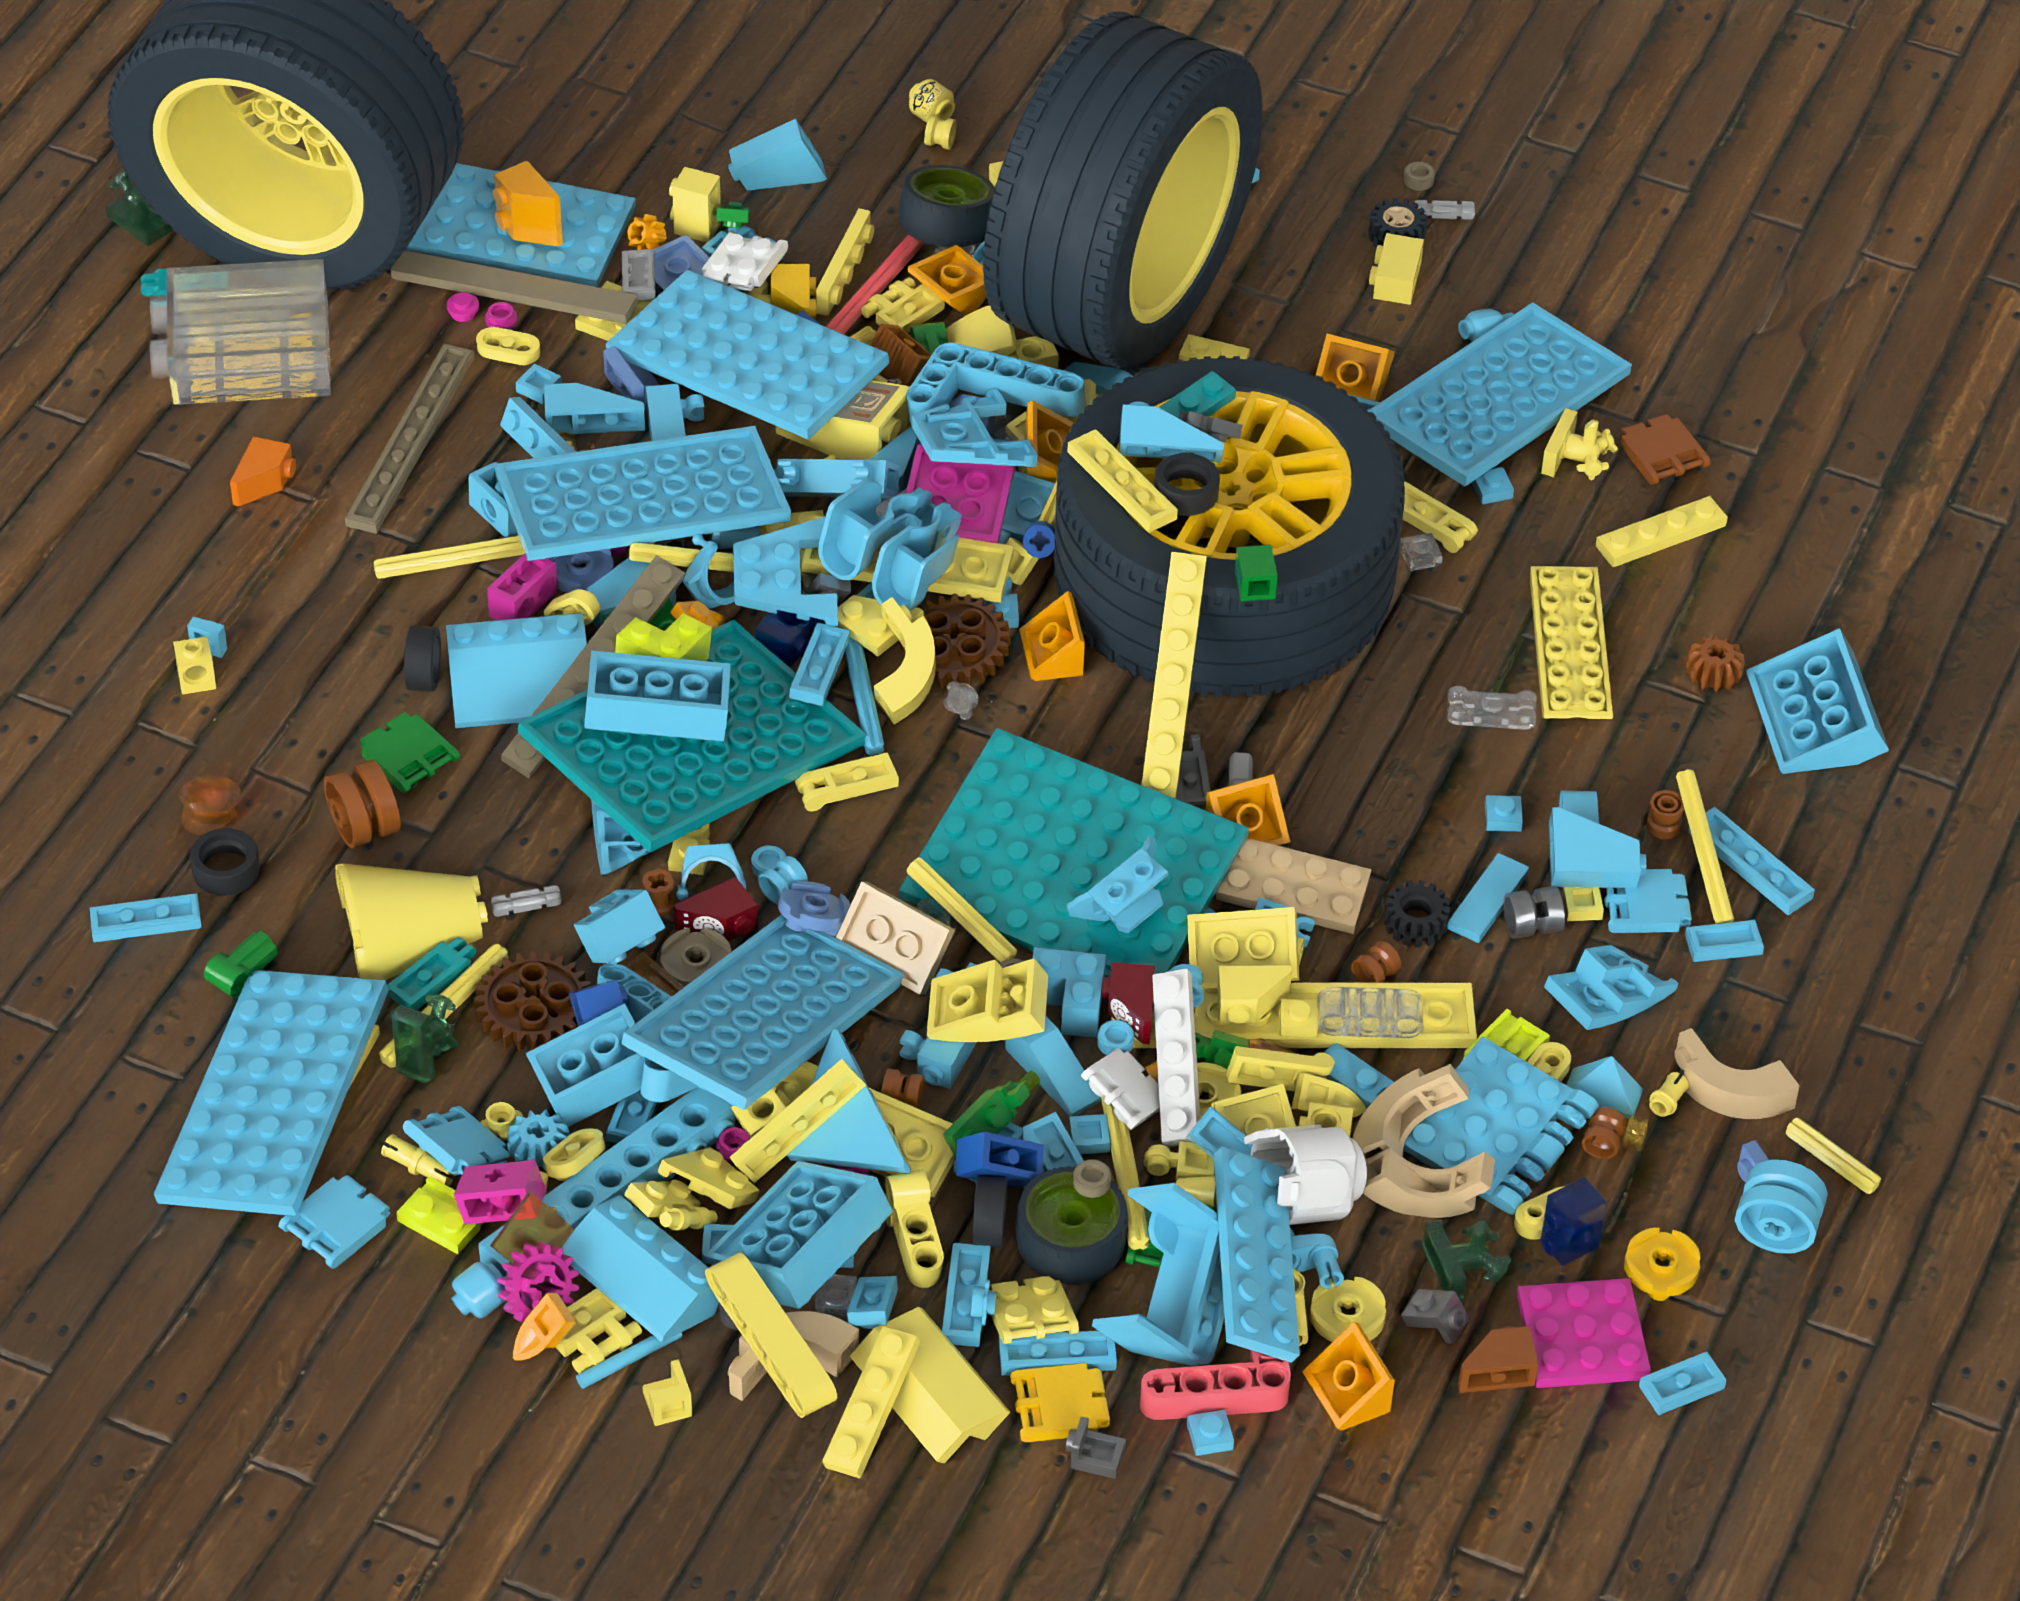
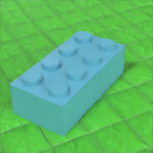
M591 650L584 728L724 741L731 664Z

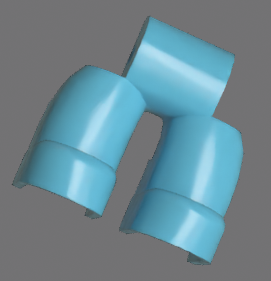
M871 480L861 481L829 505L818 547L820 560L825 569L834 577L841 580H851L868 568L874 552L881 547L872 579L874 597L880 606L883 602L893 597L899 606L904 604L911 611L921 604L926 596L928 587L935 583L953 562L959 541V535L956 532L961 523L962 514L952 509L947 502H943L938 506L932 503V493L919 487L912 493L893 497L888 504L885 518L881 520L876 513V506L883 486Z

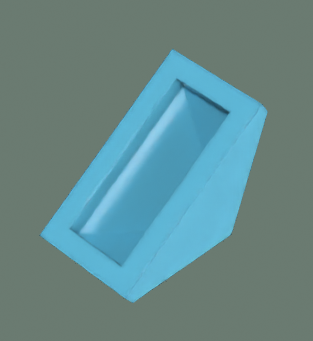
M1613 1056L1573 1068L1567 1082L1568 1087L1574 1090H1582L1592 1096L1597 1101L1599 1107L1615 1109L1626 1119L1630 1120L1634 1118L1643 1093V1088Z

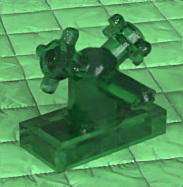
M122 171L113 178V181L109 183L110 189L115 187L121 188L124 196L106 206L107 217L142 243L149 246L172 232V226L162 221V217L152 210L153 207L143 200L144 196L136 191V185L128 179L129 174Z
M444 995L426 996L425 1001L429 1002V1006H432L430 1015L403 1005H399L391 1012L397 1073L427 1083L435 1077L433 1055L439 1056L442 1051L459 1047L458 1041L452 1035L455 1030L454 1025L447 1024L446 1019H444L446 1009L455 1011L456 1005L450 998Z
M1439 1220L1426 1223L1422 1247L1443 1291H1455L1459 1300L1463 1301L1467 1280L1464 1272L1483 1267L1489 1271L1483 1278L1488 1282L1491 1280L1498 1282L1506 1273L1511 1258L1507 1255L1503 1258L1497 1255L1494 1258L1490 1254V1249L1486 1242L1489 1239L1498 1240L1499 1233L1491 1231V1228L1484 1220H1480L1472 1225V1227H1463L1462 1234L1470 1236L1471 1241L1454 1245L1449 1242Z

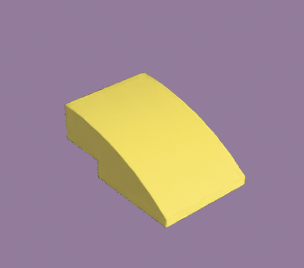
M1035 958L1004 968L995 959L932 979L927 1036L932 1040L949 1042H989L1044 1032L1048 974Z

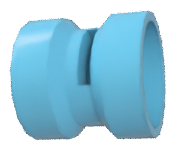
M791 856L784 857L778 861L774 870L767 869L758 877L760 889L767 899L774 904H778L784 887H786V890H789L794 882L808 881L807 874L802 865Z

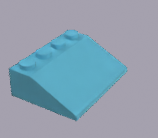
M583 613L446 625L455 728L519 723L531 717L587 645Z
M1840 628L1746 670L1782 774L1858 765L1889 751L1854 651Z
M797 1161L704 1255L707 1263L713 1266L738 1252H742L780 1305L800 1309L809 1302L811 1296L827 1280L833 1277L836 1270L850 1256L857 1252L862 1243L880 1228L881 1224L893 1211L877 1177Z

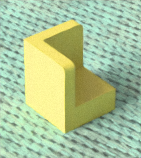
M679 1359L671 1361V1378L643 1386V1394L655 1426L692 1417L691 1392Z

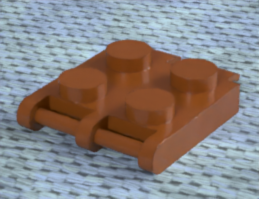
M1668 414L1646 420L1648 425L1639 422L1621 428L1623 433H1620V447L1650 485L1657 484L1659 479L1674 474L1677 477L1684 475L1686 470L1698 466L1702 468L1710 466L1709 456L1679 418L1672 419Z

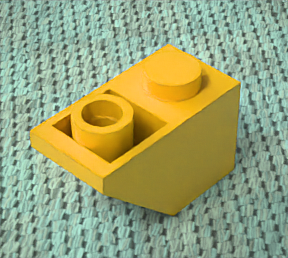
M777 264L771 272V305L795 315L804 311L812 318H816V299H810V296H816V277H810V264Z

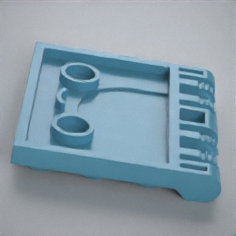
M1482 1036L1455 1069L1470 1089L1469 1099L1440 1110L1421 1121L1408 1135L1403 1151L1433 1169L1451 1168L1483 1152L1488 1153L1495 1159L1491 1189L1478 1196L1504 1212L1514 1215L1518 1206L1524 1202L1523 1199L1532 1192L1526 1182L1514 1175L1515 1171L1538 1183L1545 1175L1543 1170H1550L1564 1152L1563 1145L1567 1146L1574 1138L1568 1129L1556 1122V1119L1558 1118L1566 1124L1580 1129L1587 1122L1585 1119H1589L1599 1105L1592 1096L1584 1091L1568 1087Z

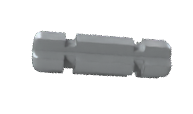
M1427 200L1414 201L1418 204V209L1422 207L1425 210L1424 214L1431 216V219L1456 220L1458 216L1461 217V220H1472L1475 216V204L1472 201H1461V204H1457V201L1432 200L1431 203H1427Z
M558 885L544 886L542 891H539V888L512 892L510 897H506L505 894L491 897V909L495 917L509 915L508 911H513L516 914L542 909V905L545 904L547 908L559 906L561 904L560 889Z

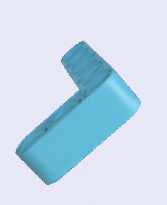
M944 343L936 348L907 391L909 420L912 424V415L945 404L949 405L958 390L986 396V391L998 388L1005 402L1027 407L1028 402L1033 400L1063 417H1077L1086 408L1084 380L1075 373L958 343Z
M605 964L598 970L597 984L617 980L619 986H624L629 999L627 1009L635 1024L672 997L621 964ZM645 1057L641 1084V1094L644 1098L654 1102H665L698 1087V1085L670 1072L665 1067Z

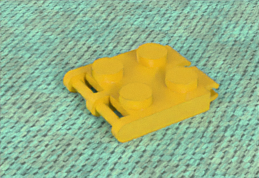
M1081 1363L1015 1370L1010 1374L1011 1383L1016 1385L1018 1400L1015 1402L1016 1412L1021 1414L1023 1429L1020 1430V1437L1023 1442L1067 1438L1071 1428L1077 1430L1081 1416L1089 1418L1088 1430L1098 1432V1428L1110 1426V1416L1107 1400L1104 1396L1105 1389L1101 1369H1087V1364ZM1023 1385H1026V1387H1027V1393H1028L1027 1398H1025V1392H1024V1386H1023ZM1028 1413H1031V1415H1032V1421H1033V1426H1032V1427L1030 1426V1421H1029V1415H1028Z

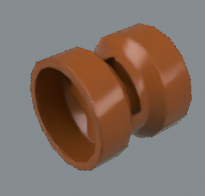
M1669 790L1655 793L1650 801V812L1646 824L1647 830L1656 838L1672 839L1681 830L1684 813L1682 797L1680 794Z
M1378 941L1369 948L1367 955H1360L1351 963V970L1359 983H1384L1386 976H1392L1401 969L1402 962L1399 954L1390 944Z
M887 1068L881 1093L919 1109L924 1091L925 1076L917 1073H912L909 1076L903 1075L899 1070Z
M1599 1107L1589 1118V1128L1584 1133L1582 1147L1593 1157L1609 1159L1613 1158L1618 1152L1620 1146L1619 1138L1624 1133L1626 1119L1615 1109Z

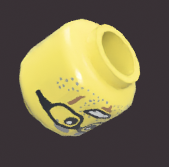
M927 79L915 84L910 90L909 108L914 115L926 123L930 115L938 116L940 120H947L952 116L955 109L954 95L951 90L939 82Z

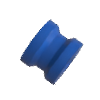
M1036 521L1028 526L1023 538V545L1028 554L1033 557L1043 558L1050 555L1055 549V528L1053 525L1046 521Z

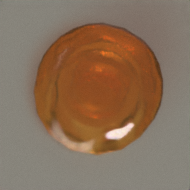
M203 775L185 782L178 791V797L184 805L181 818L184 827L196 835H204L212 830L225 827L237 815L238 802L241 799L239 786L230 779L217 775Z

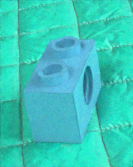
M493 462L470 473L469 505L504 537L517 536L516 527L496 476V464L498 463Z

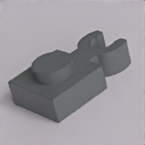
M1180 411L1178 418L1222 443H1226L1227 438L1240 439L1243 425L1215 417H1207L1188 411V413Z

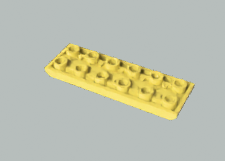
M1531 566L1530 586L1542 717L1612 719L1613 711L1598 567Z

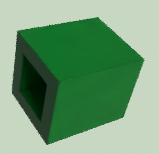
M1272 546L1237 547L1235 575L1241 602L1276 599L1278 574Z

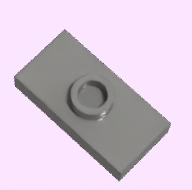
M654 249L622 251V292L638 295V300H652L656 298Z

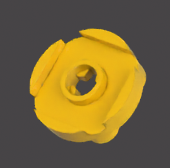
M1649 1228L1639 1232L1630 1240L1623 1266L1628 1278L1637 1288L1648 1293L1649 1297L1653 1300L1664 1301L1669 1296H1677L1688 1291L1696 1283L1700 1271V1252L1693 1240L1682 1232L1672 1229V1234L1659 1232L1660 1228ZM1659 1258L1661 1261L1668 1259L1670 1261L1669 1266H1659L1656 1264L1655 1259Z

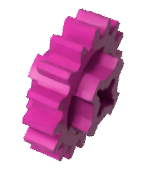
M538 1242L536 1247L526 1243L523 1249L524 1254L512 1251L511 1255L514 1262L512 1264H502L503 1269L507 1271L506 1277L497 1278V1282L505 1285V1290L498 1293V1298L508 1301L503 1309L514 1314L513 1319L523 1323L547 1293H558L564 1304L572 1305L575 1303L569 1295L571 1291L579 1290V1286L572 1283V1278L576 1277L579 1272L578 1270L568 1268L573 1259L570 1256L562 1255L563 1249L554 1245L550 1247L549 1244L544 1242ZM543 1281L547 1282L546 1284L537 1285V1283H542Z

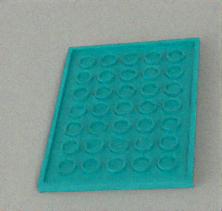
M735 620L712 630L709 658L706 660L708 662L731 664L724 741L584 728L587 690L520 721L518 725V733L650 853L798 779L805 772L816 770L865 745L864 739L867 736L864 731L826 699L823 706L789 698L790 687L796 673Z
M996 728L918 858H923L1012 944L1032 952L1034 947L1105 954V977H1110L1111 962L1155 965V974L1168 972L1176 965L1188 943L1187 915L1204 914L1249 836L1248 827ZM1148 837L1156 839L1157 846L1154 860L1169 873L1167 877L1153 887L1155 890L1159 889L1163 906L1128 934L1118 931L1112 920L1096 921L1069 916L1067 903L1087 893L1141 849ZM907 875L899 889L900 898L954 919L917 882Z

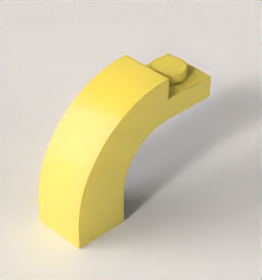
M891 597L881 604L882 618L899 639L906 654L901 666L893 674L874 685L875 700L895 725L914 712L928 695L935 676L936 659L933 635L925 618L922 616L914 621L908 608L904 604L899 606L894 598Z

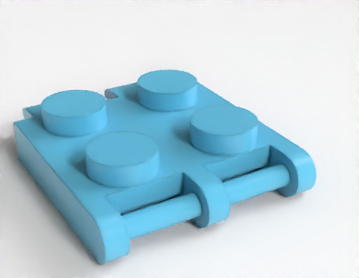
M1646 869V874L1640 875L1637 888H1615V894L1613 888H1606L1607 896H1605L1604 902L1610 911L1611 920L1608 922V929L1611 933L1679 932L1680 927L1691 925L1690 920L1692 918L1689 900L1686 898L1688 893L1685 876L1682 874H1672V869ZM1616 909L1619 910L1620 918H1618Z
M461 1106L452 1107L445 1114L440 1115L435 1112L427 1115L424 1120L416 1121L415 1119H410L403 1124L404 1132L418 1143L422 1150L431 1154L444 1165L448 1172L462 1175L466 1166L507 1163V1160L503 1159L510 1157L505 1149L507 1145Z
M345 1175L339 1181L334 1177L327 1181L302 1202L297 1216L285 1215L279 1222V1228L285 1232L291 1231L302 1240V1246L307 1250L314 1249L326 1259V1264L330 1268L335 1269L386 1227V1218L391 1212L388 1211L390 1209L388 1205L372 1193L367 1195L365 1193L366 1188L349 1175Z

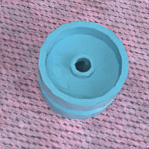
M1767 1160L1757 1163L1748 1173L1743 1195L1740 1198L1736 1211L1735 1222L1739 1232L1751 1243L1772 1252L1796 1253L1806 1250L1814 1243L1820 1218L1826 1204L1828 1192L1825 1183L1815 1172L1801 1164L1787 1160Z

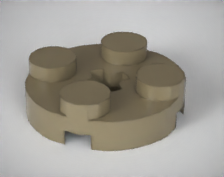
M690 928L677 931L667 938L662 946L660 959L661 973L670 984L683 989L731 953L730 944L724 936L711 929L702 928V932L690 933ZM693 957L695 959H698L700 957H703V961L700 963H692L690 962L689 958Z

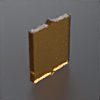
M528 1192L490 1246L508 1260V1264H512L514 1260L511 1252L517 1251L524 1254V1244L528 1243L536 1247L538 1242H544L549 1244L550 1247L554 1245L562 1248L575 1229L556 1214L557 1209L555 1207H548L533 1193Z

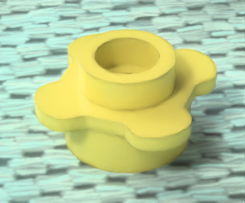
M498 1102L488 1107L486 1119L480 1123L502 1140H508L507 1133L509 1127L515 1125L517 1116H523L520 1111L515 1110L510 1104Z

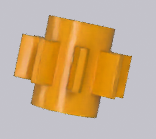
M645 214L643 218L634 217V222L627 229L630 240L629 246L637 247V250L656 249L662 246L667 239L664 229L665 223L656 221V216Z

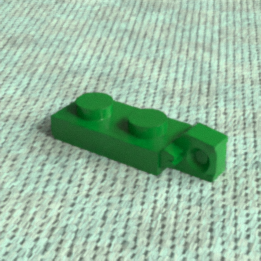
M1008 1081L1004 1086L999 1085L993 1090L987 1089L943 1133L955 1159L957 1139L981 1132L999 1134L1013 1120V1117L1017 1114L1015 1108L1021 1106L1030 1095L1024 1082Z

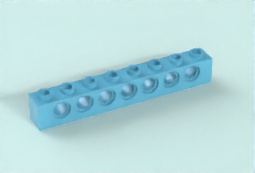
M700 1087L691 1090L596 1158L580 1172L571 1176L546 1194L542 1199L535 1218L510 1220L478 1243L480 1262L485 1265L491 1262L503 1277H506L507 1271L503 1269L502 1264H512L514 1262L511 1255L512 1251L524 1254V1244L528 1243L536 1247L538 1242H544L549 1244L550 1247L554 1245L560 1248L593 1207L618 1195H621L633 1204L624 1195L630 1183L661 1182L672 1179L676 1173H671L666 1178L657 1172L663 1159L709 1148L717 1143L724 1130L736 1127L735 1115L731 1109L733 1105Z

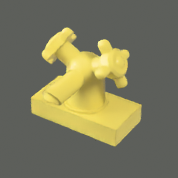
M1565 408L1544 450L1541 474L1554 477L1562 459L1567 458L1585 463L1577 465V471L1585 472L1589 480H1594L1595 476L1599 475L1602 470L1609 469L1607 462L1601 463L1598 460L1600 452L1604 455L1608 450L1612 453L1618 450L1610 430L1605 429L1603 433L1597 431L1599 422L1593 419L1585 425L1584 436L1575 434L1578 412Z

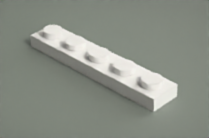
M1188 969L1152 975L1162 1143L1166 1147L1179 1146V1141L1193 1143L1186 1136L1200 1119L1192 974Z

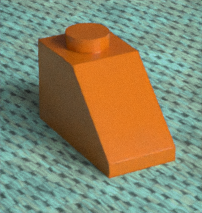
M253 436L230 480L233 505L242 506L283 490L288 478H292L296 470V459L292 458L291 444Z

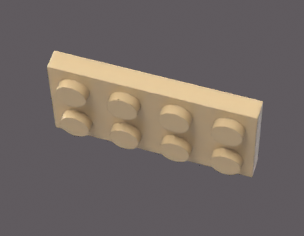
M1247 838L1217 890L1216 900L1255 909L1257 901L1261 897L1288 907H1295L1297 918L1309 917L1315 921L1314 925L1354 934L1370 880L1371 869Z

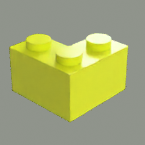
M684 613L665 631L635 617L617 634L615 653L706 661L709 658L712 627Z

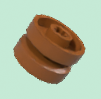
M374 759L354 765L352 776L345 770H341L324 777V792L330 813L341 837L350 848H356L369 843L372 832L379 837H385L400 831L401 821L396 799L386 775Z

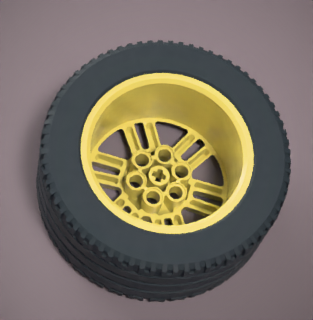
M165 0L124 60L114 79L108 97L110 100L107 105L109 109L107 118L110 120L108 127L111 130L110 137L114 141V150L118 152L117 157L123 163L122 168L124 172L129 174L128 179L136 185V191L144 196L143 200L153 207L152 210L162 217V221L170 224L173 227V231L184 236V240L192 242L198 250L202 249L205 251L207 256L218 259L219 263L227 264L235 271H242L244 275H252L259 280L264 279L273 284L278 283L286 287L292 286L295 289L305 288L307 291H314V289L326 291V289L337 291L338 288L344 290L348 289L349 286L357 287L360 283L365 284L369 280L376 279L378 275L381 276L398 260L408 247L435 200L449 180L459 159L464 140L462 138L464 135V118L461 117L463 109L459 106L461 100L456 95L457 88L452 84V76L446 72L447 67L445 63L439 60L440 55L438 52L433 51V45L430 41H426L423 38L424 34L420 30H416L415 24L411 20L404 18V14L400 10L394 9L393 4L389 1ZM230 86L243 87L255 91L238 98ZM302 137L307 151L292 144L298 143Z
M1114 11L1107 13L1082 29L1058 56L1033 94L1012 137L996 182L988 215L983 255L984 289L988 304L991 306L994 314L1017 329L1019 328L1024 332L1120 370L1129 371L1140 368L1159 355L1187 324L1209 290L1229 250L1248 199L1260 147L1263 108L1260 80L1252 64L1230 51L1126 12Z

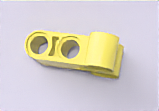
M922 1169L909 1172V1174L902 1173L886 1176L885 1196L893 1211L886 1219V1223L889 1227L893 1226L907 1277L917 1287L929 1288L934 1286L941 1275L944 1255L929 1205L930 1188L927 1175ZM917 1228L923 1233L913 1234L908 1229ZM926 1261L931 1263L933 1266L930 1268H925L920 1266L918 1262Z

